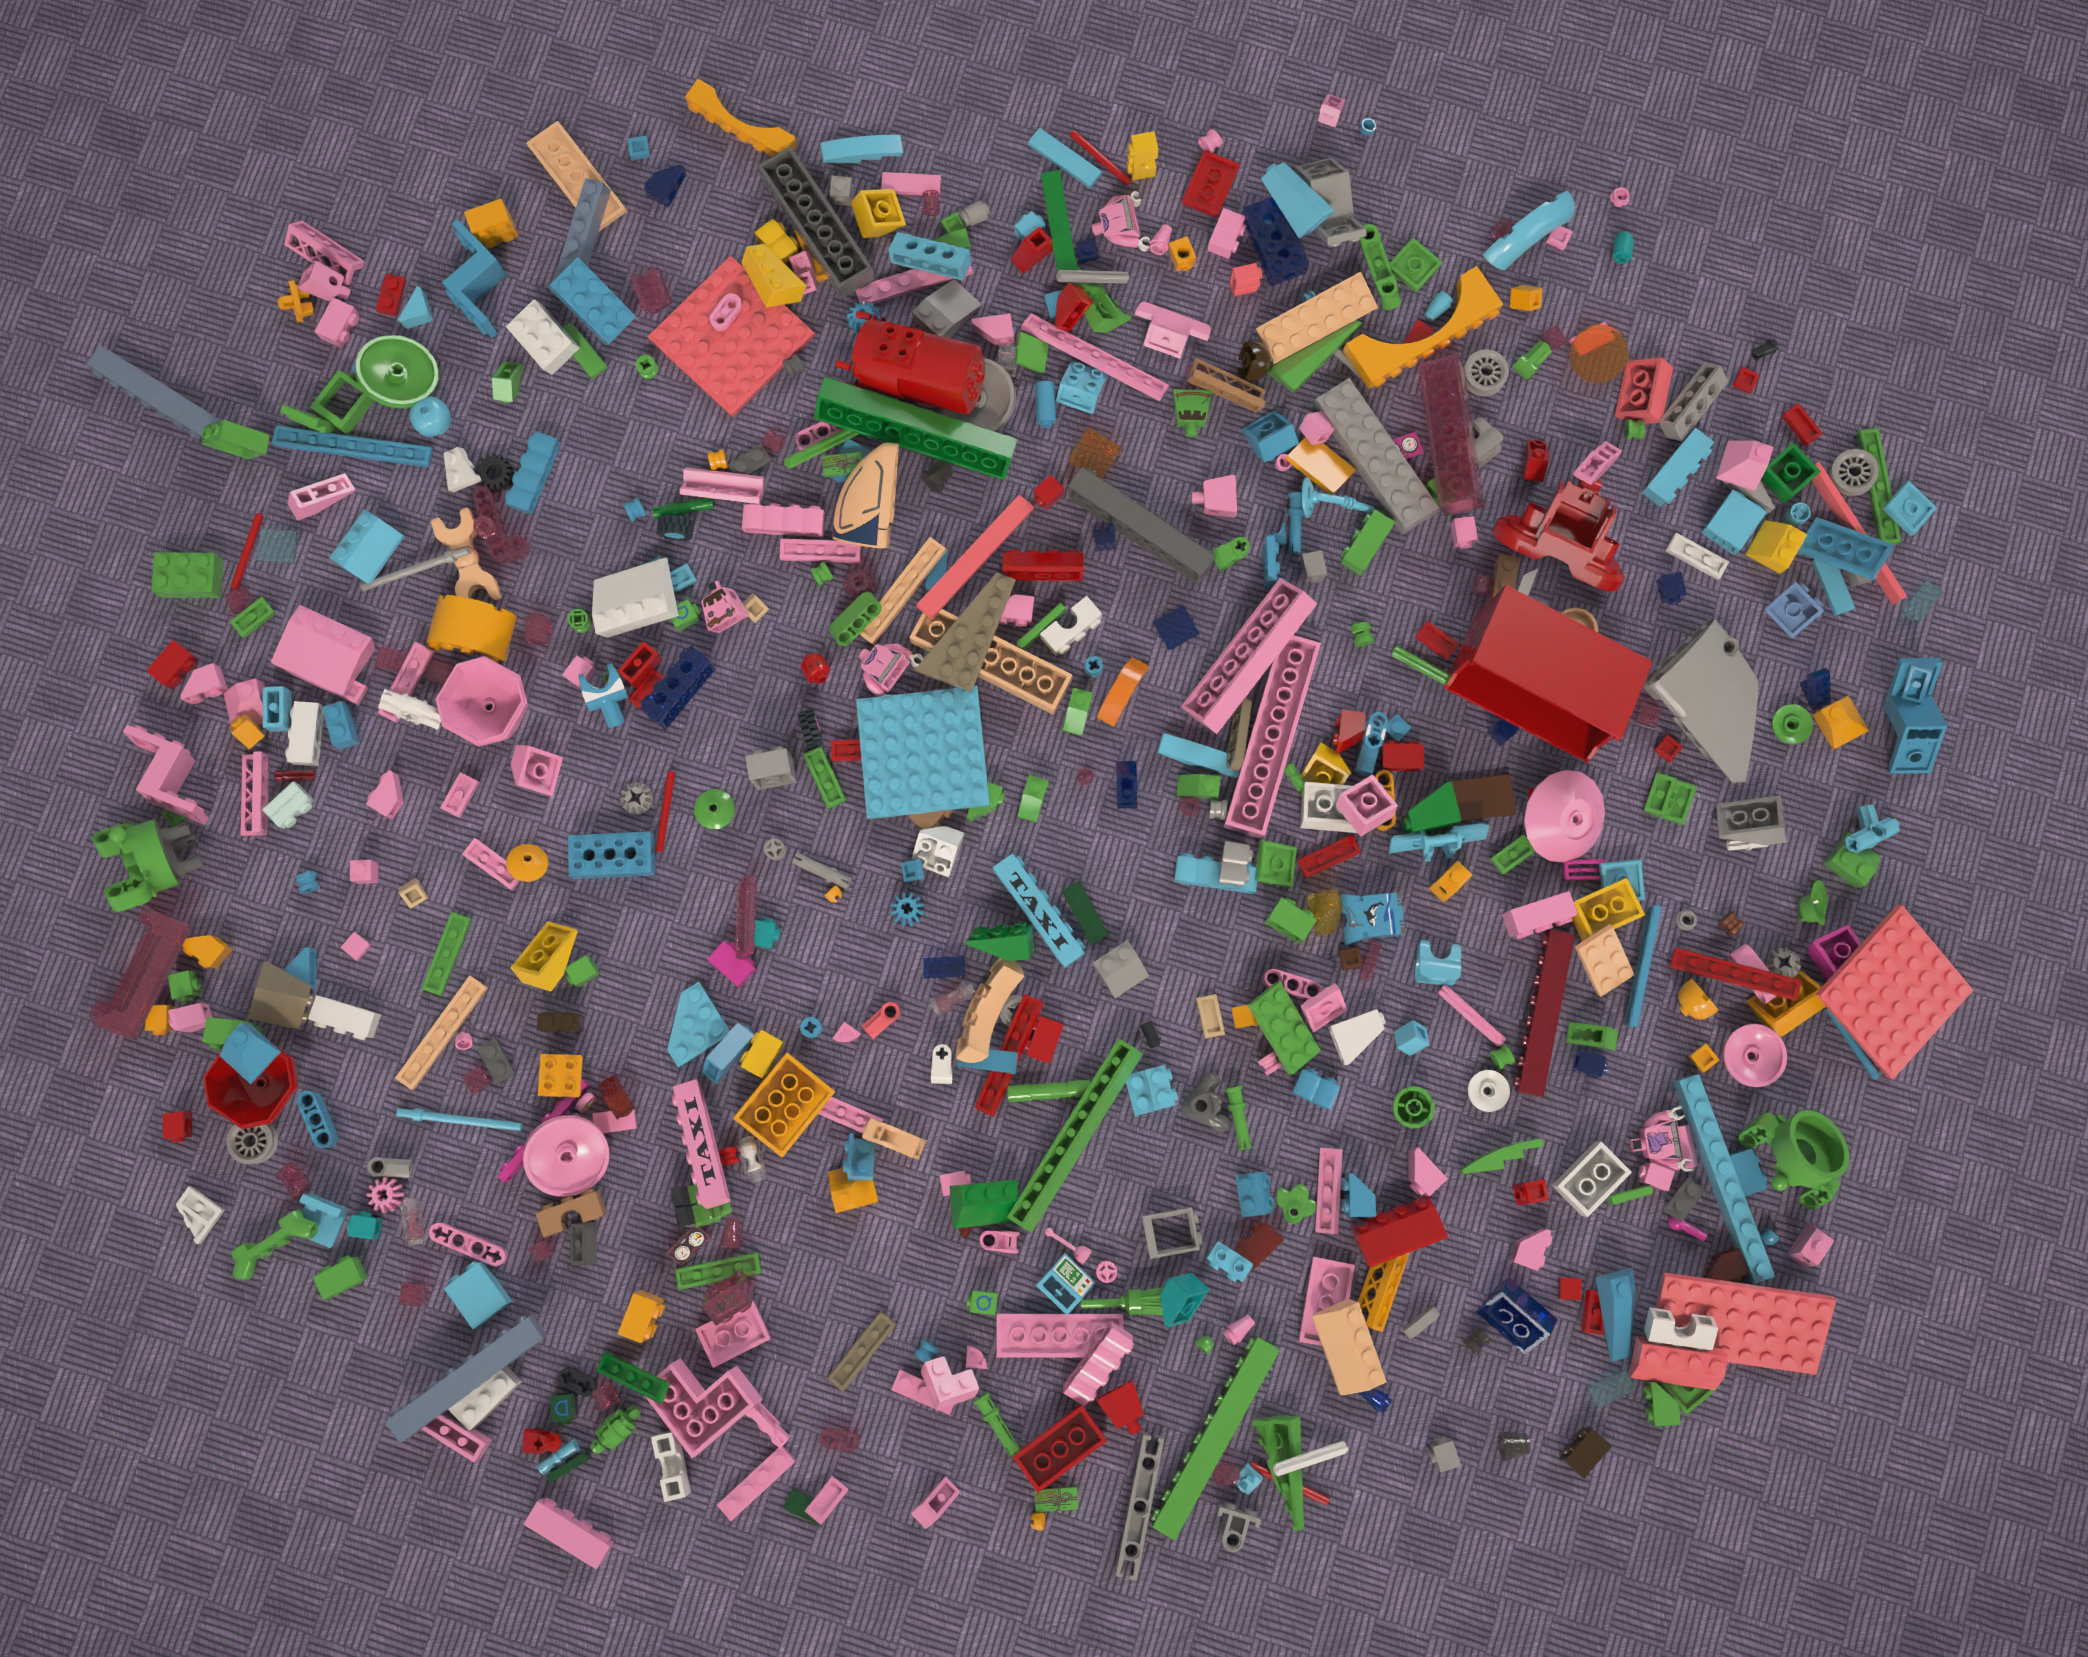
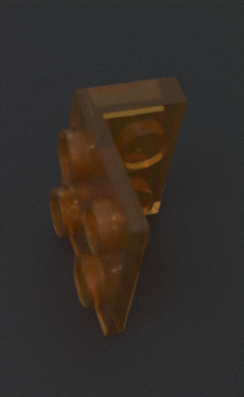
M1088 427L1070 455L1068 462L1079 469L1083 467L1086 470L1087 468L1093 470L1097 477L1103 480L1116 457L1120 458L1124 450L1116 443Z

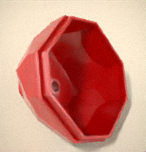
M274 1045L281 1051L280 1054L250 1084L219 1054L203 1077L208 1107L241 1129L273 1123L298 1087V1070L294 1058ZM263 1079L265 1084L261 1087L260 1081Z

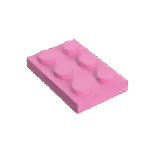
M754 1300L695 1329L713 1368L771 1339Z

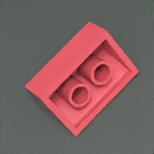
M1662 357L1626 361L1615 417L1624 420L1631 419L1632 421L1643 419L1645 424L1659 423L1665 410L1673 366Z

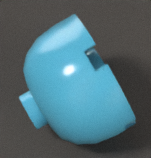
M432 396L425 397L411 407L409 412L410 422L414 429L422 436L429 438L438 434H444L452 421L448 406L440 399Z

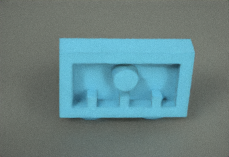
M1071 361L1060 382L1056 402L1093 414L1108 374L1082 363Z
M312 1193L302 1194L299 1202L305 1204L302 1211L306 1219L317 1221L319 1226L316 1236L309 1240L332 1248L349 1208Z

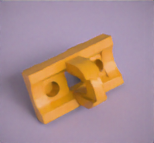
M295 280L288 281L290 295L280 297L277 301L280 309H294L297 322H303V317L313 315L311 302L300 303V299L309 298V293L297 289L298 285L295 284Z

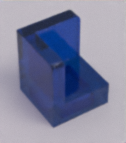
M1113 523L1109 524L1106 529L1092 531L1096 552L1116 548Z
M1501 719L1487 733L1501 747L1520 729Z

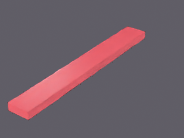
M1817 462L1815 465L1821 472L1812 479V482L1840 525L1866 534L1821 463ZM1884 563L1877 575L1878 577L1875 579L1892 605L1907 597L1887 564Z
M1018 495L917 603L916 607L933 619L1034 510V506Z

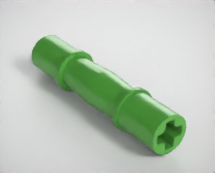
M1067 1080V1082L1035 1085H1030V1083L1011 1085L1007 1087L1008 1102H1031V1100L1082 1097L1090 1085V1080Z

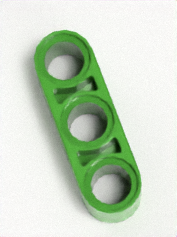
M862 593L830 625L829 633L838 645L846 646L850 644L880 614L882 610L881 604L872 593Z

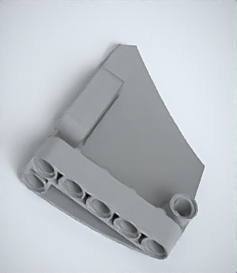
M1712 618L1705 622L1647 675L1643 688L1654 700H1662L1675 715L1673 717L1674 721L1707 759L1714 761L1732 783L1745 782L1755 730L1758 679L1739 651L1738 641L1731 638L1718 621ZM1726 642L1728 643L1727 651L1724 650V644Z

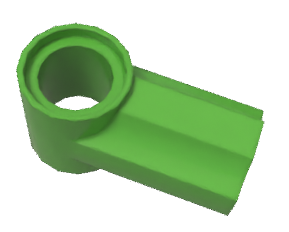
M1539 341L1526 355H1522L1512 368L1526 381L1529 380L1552 353L1550 346L1545 342Z

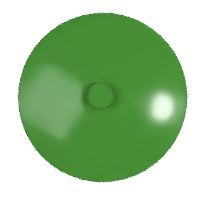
M396 335L375 338L361 348L356 359L355 374L360 387L370 398L385 406L410 408L423 398L432 396L438 382L436 361L424 346L412 339Z

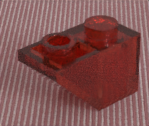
M1732 1248L1714 1254L1703 1278L1722 1281L1730 1280L1731 1282L1743 1280V1276L1749 1274L1740 1249Z

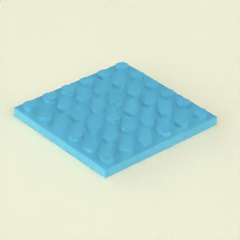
M974 686L972 693L960 688L856 699L867 819L990 806L977 686Z

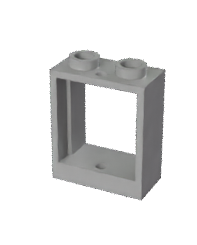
M1192 1207L1142 1216L1150 1259L1200 1250L1199 1245L1203 1244L1201 1232H1197L1195 1224L1199 1223L1197 1211L1192 1210ZM1187 1214L1192 1245L1157 1251L1152 1220Z

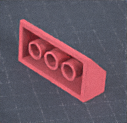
M1636 1336L1629 1377L1715 1390L1725 1377L1728 1356L1721 1348L1713 1347V1350H1697L1693 1347H1676L1665 1343L1655 1344L1648 1341L1647 1337Z

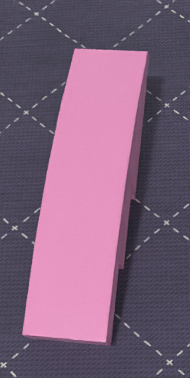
M1605 441L1587 456L1573 475L1589 485L1593 484L1619 458L1622 450Z

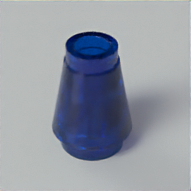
M1376 1388L1360 1392V1395L1377 1413L1379 1411L1384 1414L1393 1401L1389 1398L1388 1394Z

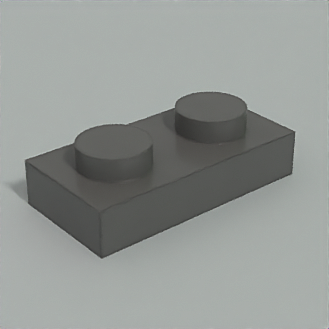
M759 444L730 463L728 467L732 473L753 475L773 461L763 446Z
M493 1038L477 1048L496 1084H500L516 1074L497 1038Z
M1688 1176L1663 1207V1210L1680 1223L1705 1192V1189Z

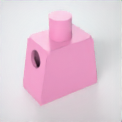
M314 261L303 271L297 288L327 301H331L335 296L346 300L351 289L342 285L344 277L318 261Z
M1235 475L1203 481L1201 492H1191V503L1203 504L1204 514L1236 517Z
M1807 1222L1786 1255L1803 1268L1817 1266L1834 1240Z

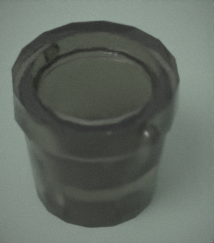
M938 460L928 470L923 471L921 479L932 491L941 493L954 472L945 461Z
M1506 1431L1498 1433V1449L1504 1461L1530 1454V1440L1526 1433H1509Z

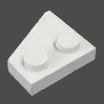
M456 447L444 453L448 491L456 492L481 481L480 476L474 473V466L468 460L463 448Z
M188 1187L176 1203L179 1212L184 1216L187 1228L191 1229L195 1237L193 1240L196 1244L203 1242L225 1211L193 1187Z

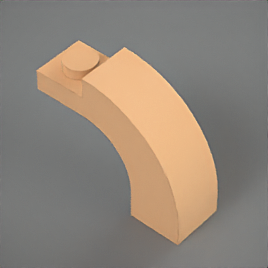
M871 1117L863 1129L862 1138L919 1160L927 1140Z

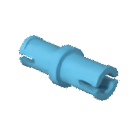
M572 1439L558 1451L552 1452L551 1455L538 1462L537 1468L539 1472L545 1475L557 1465H563L566 1459L580 1451L578 1443Z

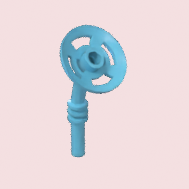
M1305 477L1303 480L1302 505L1307 518L1311 517L1315 503H1319V501L1340 504L1341 507L1350 510L1357 509L1370 514L1374 512V506L1358 502L1355 498L1346 495L1341 497L1319 493V491L1314 490L1309 477Z

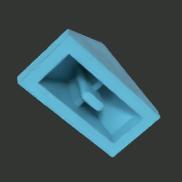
M418 286L398 318V321L406 329L434 321L427 296Z

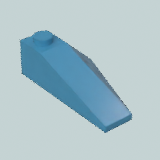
M1633 1268L1595 1277L1609 1357L1612 1362L1630 1357L1636 1297Z

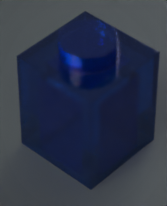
M1682 572L1662 575L1656 580L1662 604L1668 602L1669 605L1678 604L1687 595Z
M1578 1051L1573 1072L1600 1078L1607 1071L1608 1063L1605 1062L1606 1057Z

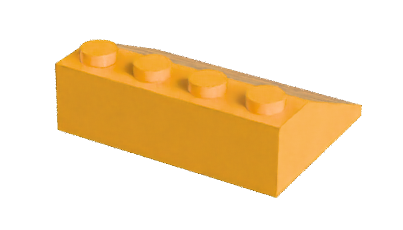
M786 1051L737 1111L733 1119L780 1157H783L833 1096L835 1091Z

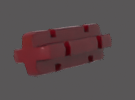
M306 769L305 771L286 770V772L276 770L274 773V779L278 782L316 780V771L313 769Z

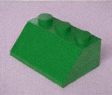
M1017 1180L949 1186L953 1229L1011 1222L1007 1216L1018 1200Z

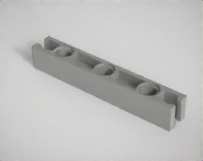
M1142 1432L1115 1569V1576L1122 1578L1124 1572L1122 1570L1123 1561L1125 1559L1134 1561L1133 1572H1130L1129 1579L1137 1581L1164 1444V1437L1155 1435V1439L1158 1441L1156 1451L1154 1453L1145 1451L1146 1439L1151 1440V1436L1145 1432ZM1147 1457L1154 1460V1464L1149 1468L1142 1465L1143 1460ZM1137 1501H1143L1146 1505L1143 1510L1138 1511L1134 1508V1504ZM1129 1544H1133L1137 1547V1550L1133 1554H1128L1125 1548Z

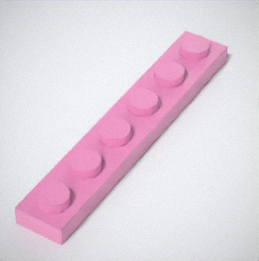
M970 266V268H969V270H968L966 276L973 274V270H972V267H971V266ZM913 269L867 283L857 289L856 294L860 305H862L863 300L866 302V305L870 302L876 304L945 283L954 278Z

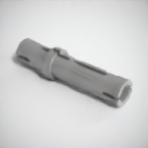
M799 852L795 854V857L802 861L793 858L792 864L826 879L828 883L833 882L846 890L850 887L849 884L843 881L851 884L853 878L837 872V869L834 867L829 868Z

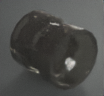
M1475 1325L1471 1330L1472 1333L1466 1336L1462 1342L1479 1356L1483 1346L1488 1345L1492 1339Z

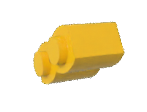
M771 219L754 232L755 237L760 244H765L785 264L790 260L789 257L798 254V243L792 236L789 237L785 233L786 229L780 221L777 223L774 219Z

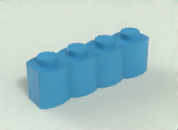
M535 431L533 436L529 437L527 443L529 448L521 456V467L518 472L514 473L512 479L514 484L505 495V501L509 508L529 515L533 514L537 506L538 499L544 489L546 479L551 472L553 462L561 446L557 438Z

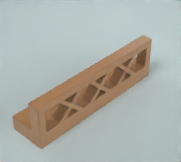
M1195 358L1193 360L1186 381L1207 391H1212V393L1255 413L1264 408L1266 401L1263 400L1266 390L1200 359ZM1197 365L1203 367L1206 373L1197 370ZM1213 375H1220L1223 381L1213 377ZM1233 382H1235V383L1239 384L1240 389H1239V388H1236V387H1234V386H1232V385H1230V384L1233 383ZM1252 390L1259 393V395L1256 397L1247 392Z

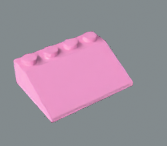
M299 605L288 621L271 663L344 697L376 648L371 637Z

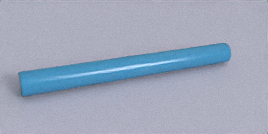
M1826 1008L1825 1011L1873 1080L1879 1078L1881 1075L1860 1045Z

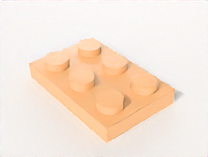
M1607 925L1575 946L1593 988L1600 997L1634 976L1633 970L1612 926Z

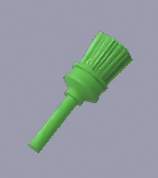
M1164 1287L1140 1291V1289H1128L1126 1295L1118 1299L1081 1300V1308L1121 1307V1309H1126L1129 1316H1141V1314L1163 1316L1160 1294Z

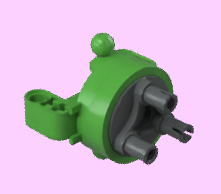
M156 819L134 825V823L131 825L124 823L96 832L92 837V841L101 857L107 858L121 853L123 863L130 878L112 884L104 891L105 897L115 912L145 904L152 897H156L157 892L180 885V877L185 876L187 872L204 868L200 855L184 861L179 860L178 853L181 849L198 845L195 834L190 832L187 822L171 828H162Z

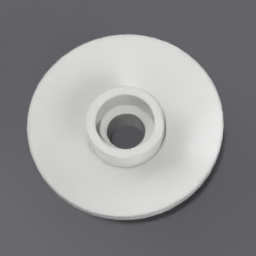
M1480 1071L1469 1082V1099L1479 1110L1485 1112L1497 1111L1509 1099V1084L1504 1076L1496 1071ZM1488 1087L1490 1089L1489 1095L1484 1093V1088Z

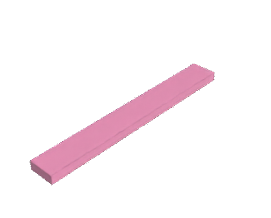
M1030 314L1022 324L1021 329L1158 401L1162 399L1168 390V384L1080 338L1056 328L1055 325L1033 314Z

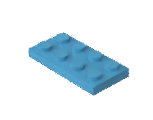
M1816 517L1797 553L1875 580L1892 552L1894 544Z

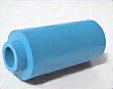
M1051 381L1035 383L1036 423L1042 428H1050L1056 423L1054 383Z

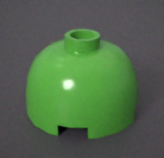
M1407 1087L1395 1095L1392 1103V1112L1395 1119L1401 1125L1407 1128H1420L1432 1120L1435 1113V1103L1425 1089Z

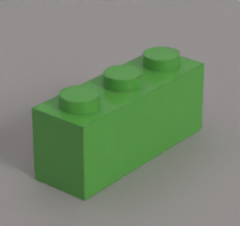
M1374 510L1372 515L1369 513L1366 515L1362 522L1365 526L1361 531L1357 529L1351 539L1354 543L1351 547L1347 546L1341 554L1343 557L1341 564L1362 576L1395 524V521L1377 510Z

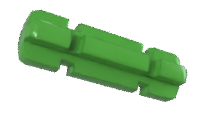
M1290 763L1285 766L1284 773L1290 777L1288 779L1297 792H1301L1300 796L1303 798L1305 780L1299 772L1295 771L1297 770L1295 766Z

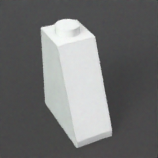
M1377 1009L1328 1027L1342 1066L1350 1064L1385 1029L1383 1026L1386 1024L1384 1016L1381 1012L1378 1013Z

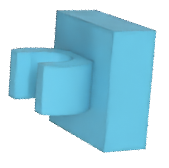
M1247 1463L1233 1477L1232 1481L1238 1485L1237 1487L1243 1493L1245 1492L1249 1495L1262 1482L1263 1477Z

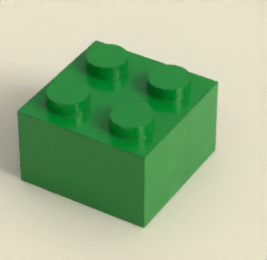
M1792 443L1768 464L1761 481L1785 504L1821 471Z

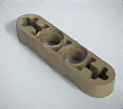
M1245 697L1233 713L1226 767L1234 771H1239L1244 761L1252 699L1249 697Z

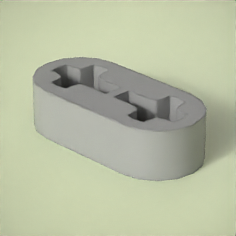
M1434 1305L1430 1306L1406 1325L1403 1332L1409 1339L1414 1338L1440 1316V1313Z

